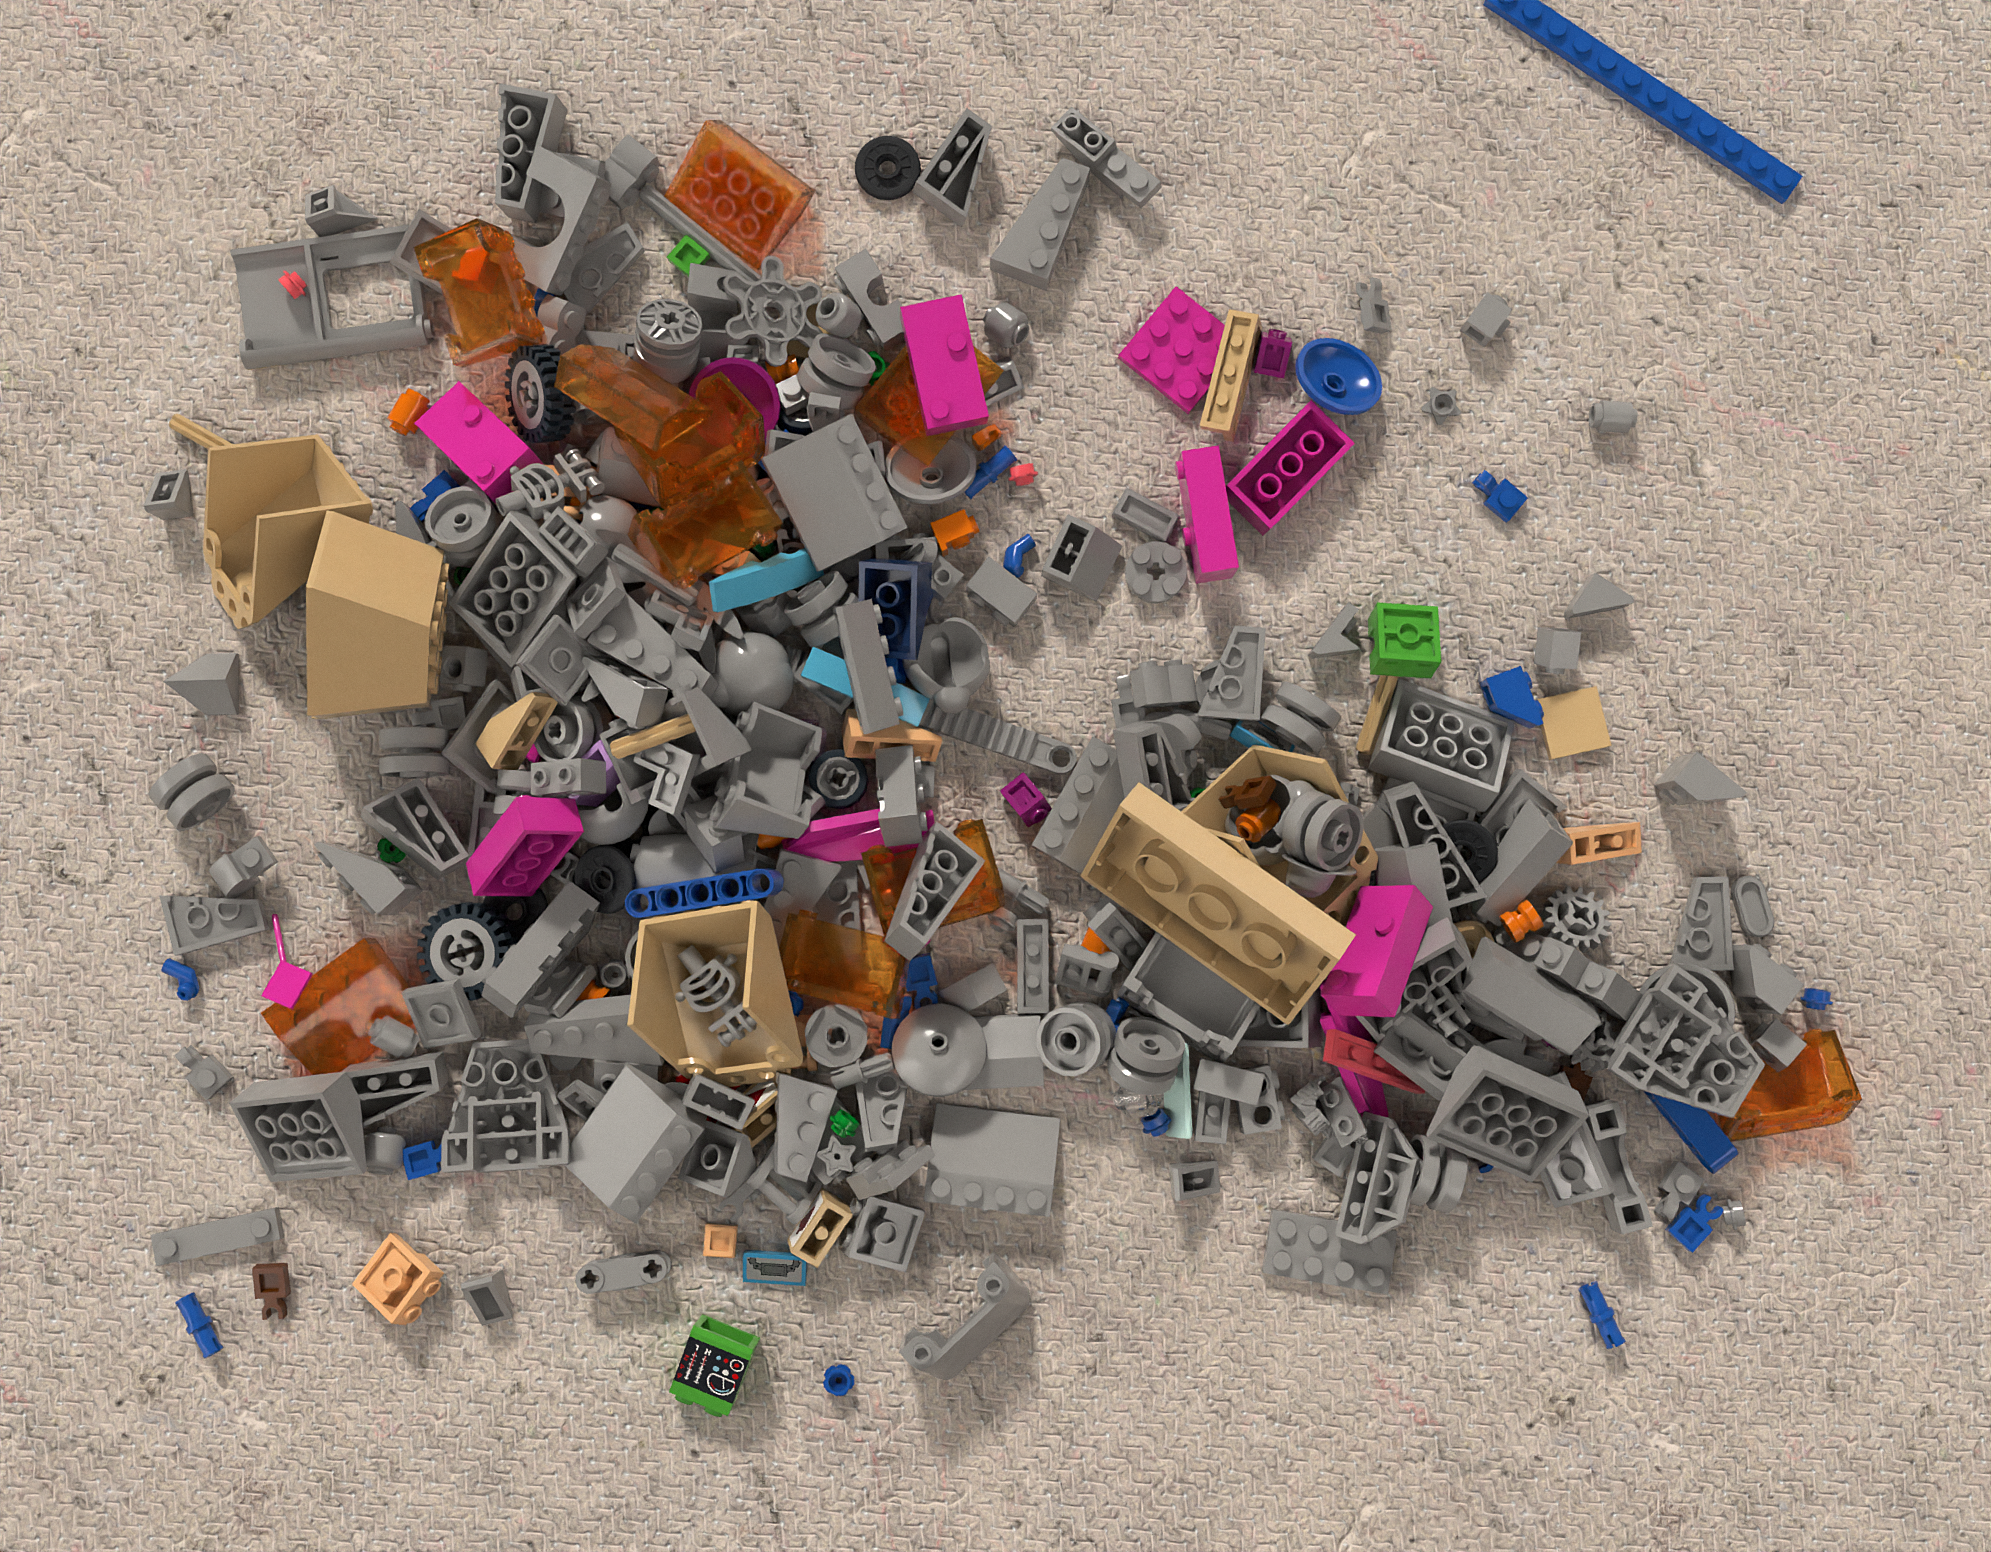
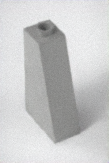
M1528 799L1497 847L1498 860L1494 870L1486 879L1479 882L1487 897L1470 902L1473 907L1472 913L1484 923L1489 920L1500 927L1502 923L1499 916L1507 911L1513 912L1518 904L1523 901L1573 844V841L1554 815L1533 800Z

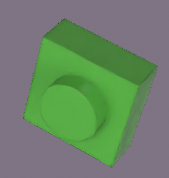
M685 235L667 256L668 261L688 278L690 263L705 265L711 258L710 254L688 235Z

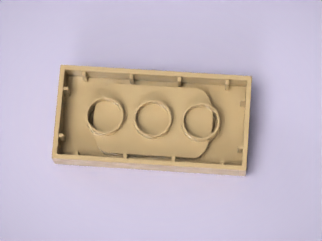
M1140 782L1137 783L1119 805L1080 875L1084 880L1287 1025L1292 1022L1334 968L1356 936V934Z

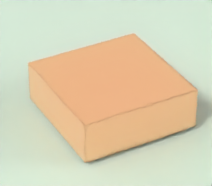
M706 1223L703 1256L735 1258L738 1225Z

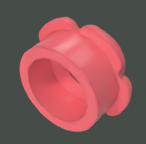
M286 270L283 271L285 275L278 279V281L294 299H297L302 294L305 296L306 293L303 289L307 285L295 271L291 274Z
M1033 463L1018 465L1009 469L1011 477L1008 479L1009 481H1015L1016 486H1024L1034 483L1033 477L1037 476L1038 472L1034 470Z

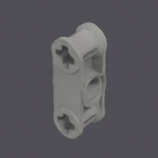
M662 1250L616 1255L588 1262L577 1272L575 1282L578 1289L586 1294L631 1289L641 1285L660 1282L669 1273L672 1262L670 1256ZM653 1260H655V1264H661L662 1266L657 1274L655 1269H649L648 1266ZM591 1271L593 1275L599 1276L595 1283L593 1279H587L586 1277Z

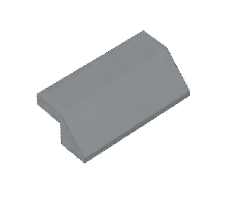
M1436 842L1403 848L1401 844L1374 849L1378 855L1377 868L1373 870L1377 886L1415 885L1433 906L1426 929L1446 917H1449L1452 921Z
M1424 1003L1421 1006L1416 1004L1405 1014L1406 1019L1398 1026L1393 1024L1385 1031L1386 1036L1378 1042L1374 1052L1441 1102L1455 1068L1474 1045L1492 1053L1494 1052L1463 1029H1459L1446 1038L1439 1024L1435 1026L1432 1022L1437 1018L1434 1012L1426 1013L1424 1011L1426 1008Z
M1040 1013L974 1017L984 1033L987 1053L980 1075L964 1090L1044 1086L1043 1061L1037 1050L1036 1033L1040 1025ZM936 1039L932 1045L939 1048L943 1046L944 1041Z

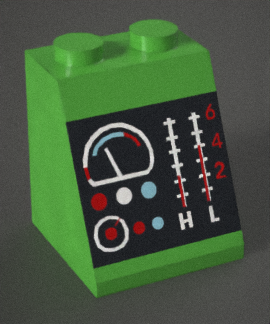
M702 1314L693 1325L669 1393L674 1394L675 1399L681 1403L692 1405L694 1402L704 1406V1411L713 1416L722 1417V1414L728 1416L733 1408L760 1337Z

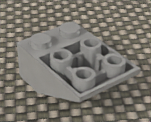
M316 842L314 844L320 851L318 854L320 860L329 868L333 866L341 874L339 877L341 883L350 891L354 889L362 897L360 903L371 914L397 915L423 891L403 867L384 862L383 860L340 845Z

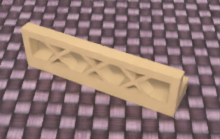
M1230 309L1220 342L1200 428L1202 430L1222 433L1225 441L1234 442L1262 331V324L1259 314Z

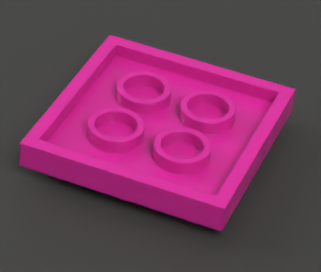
M1175 286L1120 352L1118 359L1189 415L1209 390L1225 325Z

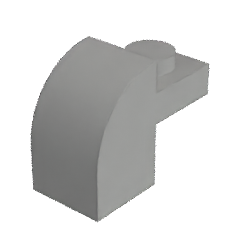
M1178 712L1149 713L1141 722L1162 726L1176 756L1174 761L1177 768L1187 778L1196 769L1197 754L1192 748L1202 739L1199 729L1191 719Z
M256 836L233 853L225 854L210 867L209 873L226 898L236 899L261 882L258 876L278 863L262 837Z

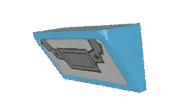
M1238 720L1230 733V737L1248 748L1252 745H1260L1293 752L1295 745L1280 737L1275 731L1260 721Z
M745 1250L743 1252V1282L806 1286L807 1262L791 1252Z

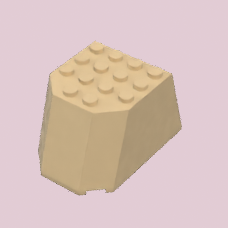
M326 511L306 585L308 716H312V719H328L430 707L432 694H438L439 676L437 675L441 673L442 657L438 651L443 649L444 632H446L447 613H445L444 607H447L448 603L446 582H448L450 564L444 563V550L334 511Z

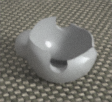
M596 495L589 498L580 509L579 514H583V521L580 525L608 549L606 556L612 560L611 557L614 549L596 534V529L625 534L650 545V533L646 522L627 501L610 495ZM573 530V531L569 534L568 539H569V537L574 533L575 530ZM582 539L580 543L574 548V550L572 551L573 553L584 541V539ZM578 576L581 583L586 579L585 577Z
M958 617L946 619L938 625L932 623L925 624L918 660L902 659L903 669L912 685L925 697L935 701L937 707L943 712L949 714L959 713L966 708L970 696L981 688L990 671L988 647L983 635L972 623Z
M751 631L743 632V639H738L731 635L715 646V672L711 674L719 685L710 700L718 708L722 707L727 713L738 717L742 711L746 712L753 701L774 710L781 709L790 698L794 686V675L783 646L770 636Z
M1271 775L1277 785L1270 799L1274 800L1280 807L1281 816L1277 824L1260 841L1251 842L1245 840L1259 865L1279 864L1286 861L1282 855H1290L1283 846L1282 831L1284 820L1290 807L1298 797L1308 791L1316 790L1310 783L1302 780L1289 781L1281 776ZM1237 805L1229 809L1225 820L1227 834L1240 837L1235 821L1246 809L1239 810Z
M620 782L616 786L617 789L599 806L577 805L584 830L580 838L600 845L614 844L629 838L642 824L648 811L650 797L631 805Z

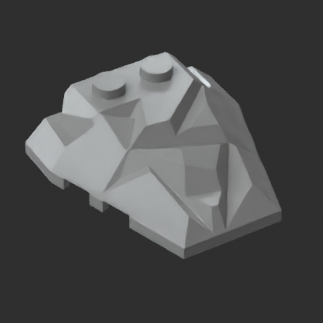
M1676 964L1672 965L1660 977L1655 987L1648 989L1644 993L1612 1046L1614 1053L1609 1059L1608 1070L1635 1089L1733 1118L1765 1064L1740 1032H1735L1725 1019L1727 1014L1721 1007L1717 1008L1706 994L1708 990L1703 983Z
M528 1039L473 1043L461 1079L463 1085L458 1100L454 1101L451 1109L454 1113L448 1131L445 1130L442 1137L441 1172L490 1173L546 1169L553 1166L570 1164V1131L543 1054L532 1053Z

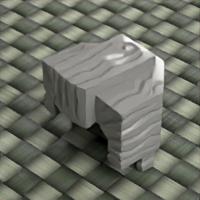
M786 592L734 608L752 632L776 637L792 625V622L784 613L785 606L791 600Z
M1321 1075L1314 1082L1311 1080L1301 1091L1297 1092V1095L1290 1099L1294 1105L1291 1110L1315 1136L1322 1132L1330 1140L1335 1135V1132L1319 1100L1320 1095L1324 1094L1321 1088L1328 1084L1326 1078Z

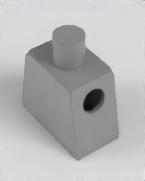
M690 263L687 290L688 305L693 307L696 312L701 310L737 314L739 302L725 292L723 282L728 274L740 273Z

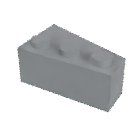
M966 108L926 166L912 191L960 227L963 226L967 218L992 127L968 108Z
M1137 721L1113 730L1124 798L1140 782L1180 811L1195 799L1191 797L1186 786L1188 781L1185 775L1180 773L1174 761L1176 756L1161 725Z
M913 745L875 749L876 777L879 789L877 790V798L880 802L878 820L885 847L923 843L922 831L928 830L926 812H920L919 804L925 802L924 786L917 782V775H923L921 756L915 757Z
M419 777L362 808L360 818L435 879L439 880L466 864L469 857L468 853Z
M444 1051L409 1056L408 1058L401 1057L351 1064L342 1071L347 1072L360 1098L363 1127L440 1091L448 1083Z

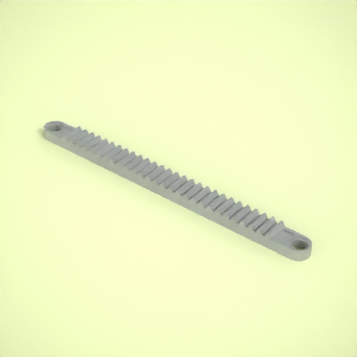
M714 620L712 621L711 628L716 646L719 642L731 636V634L722 629ZM781 644L786 650L788 663L794 675L809 656V653ZM930 699L919 724L920 727L1055 774H1066L1076 764L1077 756L1075 750L1067 743L967 708L959 713L949 714L943 712L937 707L935 701ZM1058 750H1064L1070 756V762L1065 767H1057L1052 761V755Z

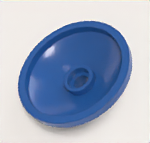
M1320 338L1307 343L1297 356L1295 369L1299 383L1306 394L1321 407L1338 414L1358 415L1369 411L1379 400L1382 393L1380 373L1372 360L1357 347L1338 339Z

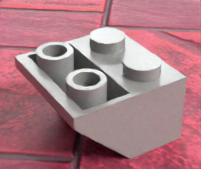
M1068 514L1043 566L1041 577L1097 602L1122 545L1097 527Z
M1759 944L1732 945L1734 970H1730L1733 994L1758 1013L1782 1015L1804 985L1796 978L1798 974L1785 964L1781 963L1778 965L1770 958L1772 954Z

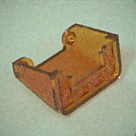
M721 371L700 381L696 390L695 403L647 427L638 416L626 417L613 424L618 442L654 500L663 509L674 508L753 467L765 454L763 415Z
M742 460L727 468L730 473L729 476H725L720 480L718 477L713 479L709 487L663 511L657 508L653 511L652 515L646 509L633 516L627 534L629 539L673 588L681 586L682 589H687L699 580L698 577L760 543L762 546H766L778 538L777 532L783 522Z
M974 819L964 820L958 824V827L953 832V835L986 861L938 928L993 913L995 910L1005 906L1003 884L983 819L976 821ZM875 845L861 853L884 938H886L918 847L894 854L891 848L884 845Z
M799 909L798 914L788 912L779 953L789 991L855 1007L866 1012H876L875 1015L889 1019L900 1018L910 961L886 943V937L818 920V913L804 909Z
M1814 1029L1806 1032L1802 1040L1807 1045L1791 1064L1780 1072H1776L1762 1060L1765 1066L1735 1116L1729 1118L1719 1115L1721 1129L1731 1142L1830 1126L1849 1118L1861 1102L1862 1097L1835 1030L1823 1032L1822 1029Z

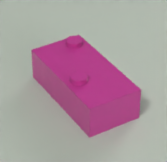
M962 294L900 307L901 325L926 436L987 424L989 414Z
M460 381L414 423L495 504L496 498L513 492L511 486L512 475L510 474L511 467L516 466L521 470L530 464H543L536 454Z
M1311 400L1226 485L1228 502L1263 536L1355 443Z
M1219 445L1181 451L1178 461H1175L1177 480H1179L1186 528H1182L1184 546L1190 547L1195 583L1232 579L1239 568Z
M530 795L515 797L466 862L473 896H532L584 832L576 800L568 798H541Z
M1415 885L1360 886L1346 928L1356 934V936L1328 974L1321 996L1340 1015L1395 1017L1433 906Z

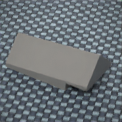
M1487 937L1481 938L1461 992L1534 1041L1544 1039L1564 1054L1571 1055L1601 1023L1592 1002Z

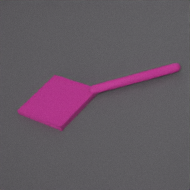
M273 914L272 922L280 964L261 996L293 1010L313 973L287 963L278 915Z

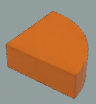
M995 424L989 425L972 435V444L978 452H981L1002 436V432Z

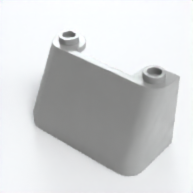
M687 684L672 691L674 697L665 703L660 724L689 714L696 732L673 739L671 742L700 754L694 776L752 750L747 738L699 687L692 689L691 685ZM618 718L608 723L611 729L599 734L632 805L651 796L658 773L633 762L636 753L620 759L612 755L610 743L613 740L641 731L640 729L627 726L626 720Z
M1158 932L1155 933L1117 993L1118 997L1129 1002L1131 1008L1145 1017L1155 1018L1167 1023L1181 1034L1184 1042L1219 1063H1223L1233 1053L1261 1007Z
M995 1251L982 1261L986 1269L980 1274L977 1281L978 1292L986 1302L946 1339L937 1328L931 1332L923 1333L913 1327L902 1337L899 1353L914 1368L938 1379L950 1380L954 1378L1027 1309L1031 1299L1029 1289Z

